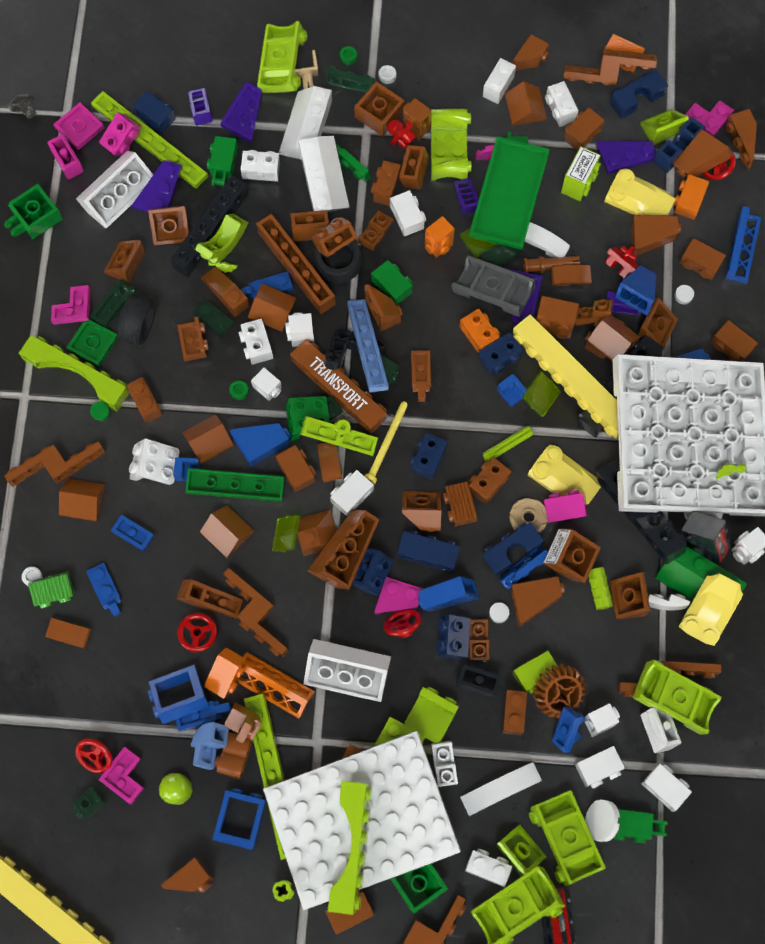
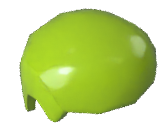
M179 773L168 774L159 785L160 797L169 804L181 805L185 803L193 791L191 781L187 776Z

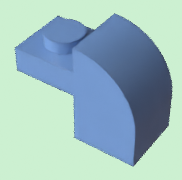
M215 722L206 723L199 727L191 742V747H195L193 766L207 770L214 769L216 750L227 747L229 728Z

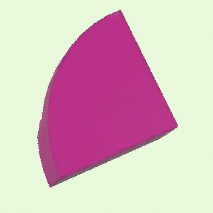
M488 145L481 151L478 150L475 153V160H490L494 145Z

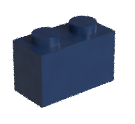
M147 91L132 105L135 115L161 134L175 120L174 109L169 104L161 102L158 96L155 94L151 95Z

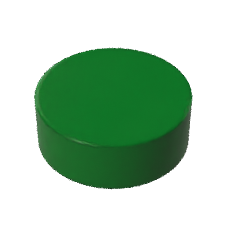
M351 46L342 48L340 51L341 62L346 65L354 64L357 61L356 49Z
M237 380L230 385V395L235 400H243L248 396L249 389L244 381Z
M96 402L91 406L90 414L94 420L102 422L109 417L110 409L106 403Z

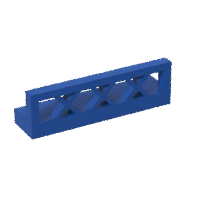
M743 206L738 216L725 279L747 284L761 217L749 214L750 208ZM747 221H755V227L749 230L746 226ZM746 235L752 240V243L745 245L743 242ZM745 251L749 257L742 262L740 253ZM741 267L744 270V277L735 275L737 268Z

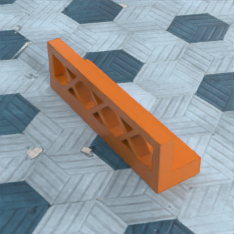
M247 652L243 656L246 659L243 667L246 668L244 672L247 673L249 679L240 677L236 682L258 695L265 694L266 700L299 719L315 691ZM256 681L263 682L266 689L259 688ZM273 691L280 692L283 699L276 698ZM290 701H296L301 704L299 711L292 707Z

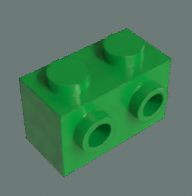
M389 260L371 273V281L383 294L393 299L395 305H398L412 294L413 284L407 276L404 277L400 273L398 266L392 264Z

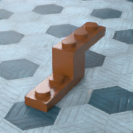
M603 48L600 69L565 65L564 78H567L569 81L584 80L586 83L601 82L604 85H612L617 83L620 64L626 67L640 66L643 69L656 68L657 56Z
M99 442L91 443L85 447L84 451L79 454H73L65 462L54 445L46 446L36 456L27 458L19 467L11 468L4 477L14 487L45 467L56 484L105 454V451Z
M228 568L223 573L226 578V584L232 589L238 588L241 591L239 594L245 600L249 601L251 599L249 604L237 616L240 621L239 625L245 631L250 629L255 634L253 637L261 644L264 642L270 646L268 650L276 657L281 655L284 658L288 653V649L260 626L274 610L273 605Z
M660 661L664 666L680 675L683 674L684 677H695V674L703 675V678H715V676L721 673L720 664ZM620 682L617 685V693L623 694V697H633L638 683Z
M457 895L438 933L415 920L403 944H446L443 942L447 934L452 935L457 925L453 922L457 915L461 917L467 905L464 904L466 899Z

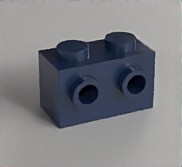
M509 332L479 351L478 359L491 376L494 373L499 374L504 371L505 366L510 363H517L521 359L523 349Z
M426 433L424 438L421 437L417 445L419 451L417 455L413 454L409 464L412 466L411 472L433 480L447 448L448 441Z
M367 548L352 585L367 594L379 595L394 560L379 550Z
M455 615L440 617L438 623L439 640L436 645L438 650L437 657L456 660L468 658L470 618Z

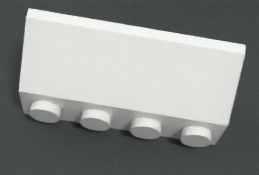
M313 86L298 91L280 147V155L301 159L298 145L299 140L322 136L332 103L331 90Z
M318 136L299 140L298 145L313 211L327 210V212L349 208L334 136Z
M126 151L83 191L76 200L89 215L104 228H107L134 203L153 174L136 152Z
M313 639L308 653L304 685L381 702L391 656Z

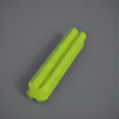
M526 426L483 452V458L485 461L488 460L490 462L493 458L500 456L533 435L532 429Z

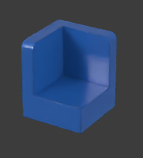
M514 374L498 384V393L510 407H513L526 397L527 389Z
M175 457L173 475L175 480L187 482L188 468L200 469L199 459Z

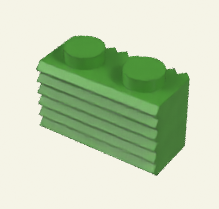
M69 571L36 579L28 583L34 607L40 605V608L51 606V602L57 600L60 603L70 601L71 597L75 594Z

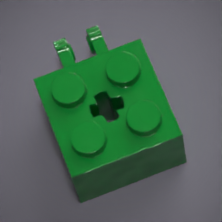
M36 184L10 201L8 206L13 216L4 222V226L8 229L15 226L10 233L14 237L26 231L33 240L63 219L57 207L39 184Z

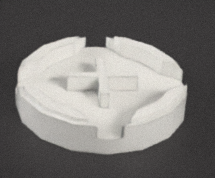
M597 800L587 811L585 822L593 840L599 842L610 841L619 829V811L617 806L611 801Z

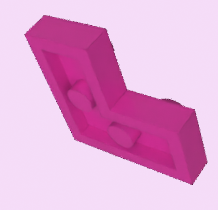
M719 101L709 113L694 103L685 115L689 119L693 117L706 127L705 132L714 137L726 123L729 116L733 114L734 110Z
M89 285L70 287V303L52 305L51 322L53 325L89 320L91 293Z
M124 747L113 760L110 769L106 770L99 778V781L132 805L144 789L129 777L141 759Z

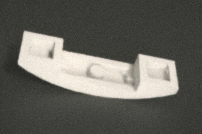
M530 222L525 242L546 251L545 255L552 258L565 257L570 245L550 231Z
M532 762L460 798L468 815L471 816L521 790L541 782L542 779Z

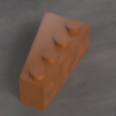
M352 510L307 571L335 588L349 590L379 519L366 510Z

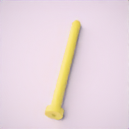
M405 401L401 402L369 474L364 475L373 485L376 484V474L408 405Z

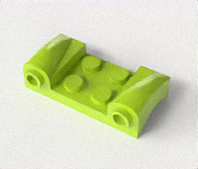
M299 21L287 27L266 24L257 83L262 93L294 92L301 86V80L295 72L298 46L304 45V42L307 41V32Z
M431 109V180L444 177H455L461 180L467 179L468 172H471V161H468L467 124H471V113H467V109Z
M652 660L646 662L633 699L648 707H654L684 723L683 726L698 734H708L710 716L716 705L720 702L721 696L713 693L711 689L702 687L667 668L663 663Z
M571 790L530 808L529 817L531 822L538 827L542 826L558 863L554 875L559 884L562 883L564 886H567L606 869Z
M537 866L470 912L482 927L488 944H511L514 940L513 936L542 917L551 916L555 918L562 914V909L565 905L545 869Z

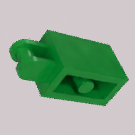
M215 136L214 143H211L210 153L212 155L211 159L208 158L207 169L210 170L212 186L220 185L223 187L227 179L233 175L238 151L237 139Z
M618 809L620 818H618L619 829L613 837L614 840L625 841V837L633 838V842L646 843V840L652 839V835L667 837V833H665V827L668 825L667 821L653 820L654 814ZM653 824H657V832L652 831Z

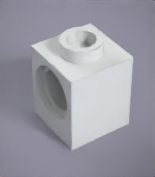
M265 368L251 380L252 387L268 401L276 398L281 392V381Z

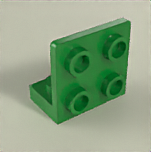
M326 396L289 398L285 405L288 431L291 435L289 438L290 442L298 441L305 416L330 423Z

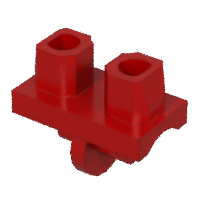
M392 120L388 124V132L394 136L390 144L394 146L397 143L404 150L416 137L410 130L413 124L409 121L403 128V124L399 120Z
M622 246L621 249L617 247L610 248L607 252L609 256L605 263L614 268L619 262L623 267L618 273L626 279L639 267L634 262L638 258L633 254L636 248L633 246L629 249L625 246Z

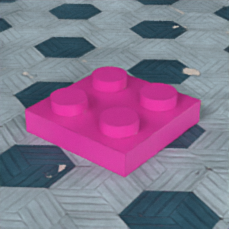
M80 102L53 124L54 128L61 135H64L77 150L82 148L105 128Z

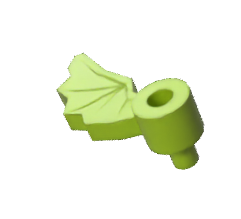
M208 260L209 266L215 265L217 269L225 273L232 272L238 267V265L227 262L214 264Z
M732 464L723 465L722 469L718 470L716 480L729 476L733 472L741 474L746 471V466L744 464H740L737 467Z

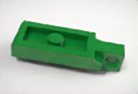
M336 144L341 165L345 169H351L353 175L358 180L362 179L367 183L370 180L369 170L344 148L342 149Z

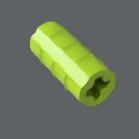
M603 567L591 569L588 577L596 610L613 607L605 569Z
M289 881L276 882L273 886L274 897L278 901L284 902L291 899L294 895L293 886ZM286 885V890L288 891V894H283L282 896H280L281 892L279 891V888H284Z

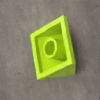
M670 109L641 121L640 124L649 141H652L655 145L677 136L680 128L689 118L687 115Z
M520 824L496 844L497 848L521 877L536 868L546 858V855Z

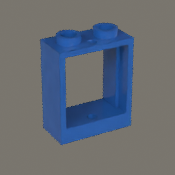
M195 665L149 681L151 689L148 690V695L151 702H155V706L152 709L155 717H160L163 724L209 707ZM191 681L195 693L194 697L164 708L162 707L158 692Z
M231 788V791L225 790L212 840L255 850L267 801L263 800V796L251 793V796L243 795V791ZM230 798L259 805L250 840L221 833Z

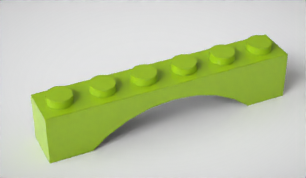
M32 335L29 337L19 352L24 361L37 368L59 367L80 374L95 388L101 402L106 403L108 407L115 411L119 410L129 395L127 385L118 379L116 381L111 379V376L104 371H96L95 367L91 364L80 362L79 358L71 353L69 355L63 353V350L56 345L52 347L40 336L38 338Z
M341 781L339 803L344 809L350 825L351 852L344 873L330 889L328 912L353 915L361 907V897L358 896L359 888L363 886L361 866L365 865L366 853H363V844H367L368 831H365V824L370 819V810L367 809L368 801H371L372 788H369L370 783Z

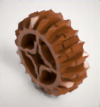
M559 664L558 667L552 665L551 670L545 668L546 673L544 675L539 674L541 679L540 681H535L537 687L532 689L535 693L533 698L536 701V706L540 708L542 713L547 714L549 717L555 716L560 719L563 707L580 708L579 703L585 702L582 696L587 694L584 690L587 686L583 682V676L576 669L569 665Z

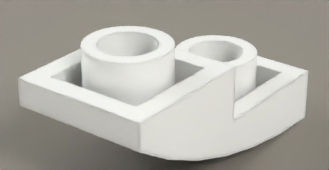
M650 594L648 596L650 607L660 610L686 609L690 604V601L680 594H671L667 600H664L665 598L659 594Z
M452 742L431 743L437 786L458 784Z

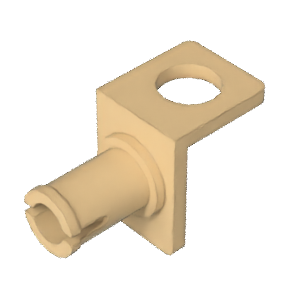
M312 50L314 67L295 69L297 76L302 78L304 89H307L308 85L313 87L312 76H318L315 50Z

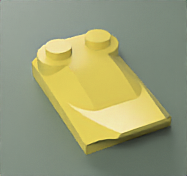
M622 169L617 173L604 202L633 215L668 216L675 198L669 192L636 177L631 170Z
M551 444L543 451L528 473L530 478L553 494L560 493L561 497L567 496L569 491L574 490L585 493L587 504L591 502L601 488L597 477L562 453L559 447Z
M720 573L713 576L707 575L681 620L679 627L694 638L715 646L743 596L741 584Z

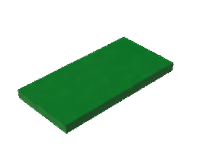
M497 136L469 237L520 250L523 249L550 149Z

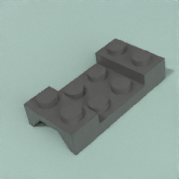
M469 255L466 257L465 267L459 280L451 285L453 293L469 299L473 296L502 307L504 312L518 317L522 314L536 287L535 280Z

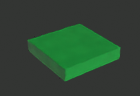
M88 320L82 323L66 349L91 364L100 367L117 341L118 336L103 326Z

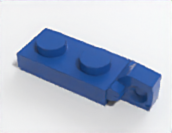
M287 271L249 283V286L240 289L247 298L253 297L254 300L261 284L284 293L293 291V286Z
M539 547L508 569L509 572L499 578L504 588L510 589L520 578L528 576L533 568L542 565L548 554L547 550Z
M102 563L87 570L86 573L104 609L109 608L114 617L122 614L117 605L121 602V597L106 565Z
M209 701L208 708L176 719L178 731H185L223 719L222 715L231 711L230 703L227 702L219 705V701Z

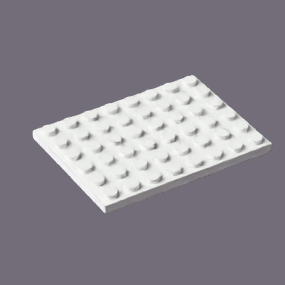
M418 731L263 789L303 910L329 901L330 889L338 882L349 861L351 830L346 813L339 803L341 781L370 783L369 788H372L371 801H368L367 809L370 810V819L365 824V831H368L367 844H363V853H366L365 865L361 866L363 886L359 890L461 852Z

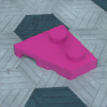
M386 577L374 614L417 609L419 605L418 597H420L418 591L423 589Z

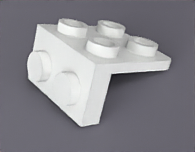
M148 439L137 442L132 451L134 458L129 467V479L138 481L146 478L168 485L173 484L175 479L173 476L175 457L179 458V449Z

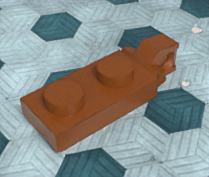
M430 350L411 351L413 392H418V402H425V392H430L431 388Z

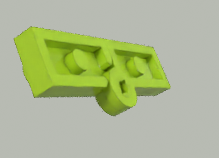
M305 416L300 433L303 436L371 456L374 454L378 441L377 437L351 430L350 423L344 419H339L335 424Z

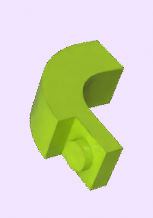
M227 214L214 237L207 242L198 243L195 250L204 259L214 264L219 263L237 245L248 222L235 214Z

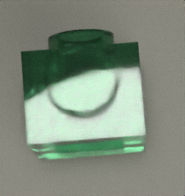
M380 354L387 382L390 384L392 382L395 383L400 375L399 365Z
M90 786L87 791L72 802L75 806L72 810L78 818L83 817L87 820L105 806L106 802L97 790ZM85 800L89 801V806L87 808L83 807V802Z

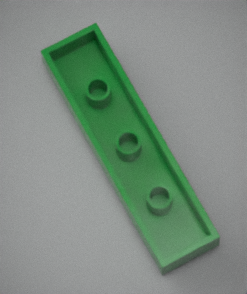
M188 468L185 492L192 495L282 502L285 478L282 476Z

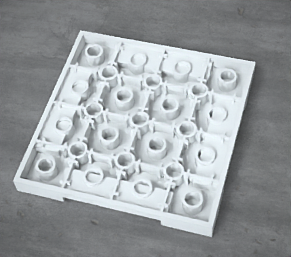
M619 354L614 357L613 382L614 396H617L620 471L617 472L619 511H695L700 513H727L738 516H765V381L763 363ZM732 464L737 467L740 464H744L746 466V471L741 474L733 472L729 476L716 480L718 470L722 469L723 465Z

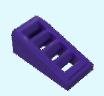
M205 88L188 91L195 125L211 123L212 116Z
M471 178L454 181L453 185L462 215L476 212L479 200ZM468 184L466 187L459 188L460 185ZM470 190V192L461 193V191Z
M607 291L605 300H613L612 312L641 315L640 311L615 298L616 293Z

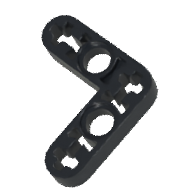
M337 330L334 333L325 355L324 365L327 369H339L348 349L359 352L354 332ZM376 338L380 356H383L386 353L387 343L382 339Z

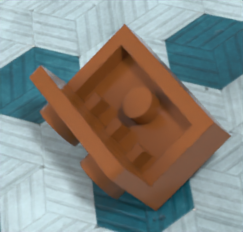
M198 317L194 318L195 322L177 325L185 362L207 357L208 343L207 339L203 340L202 336L205 333L204 323H200Z

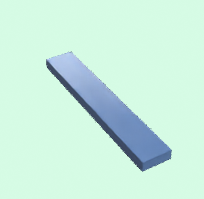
M366 300L347 301V308L369 392L388 390L389 385Z

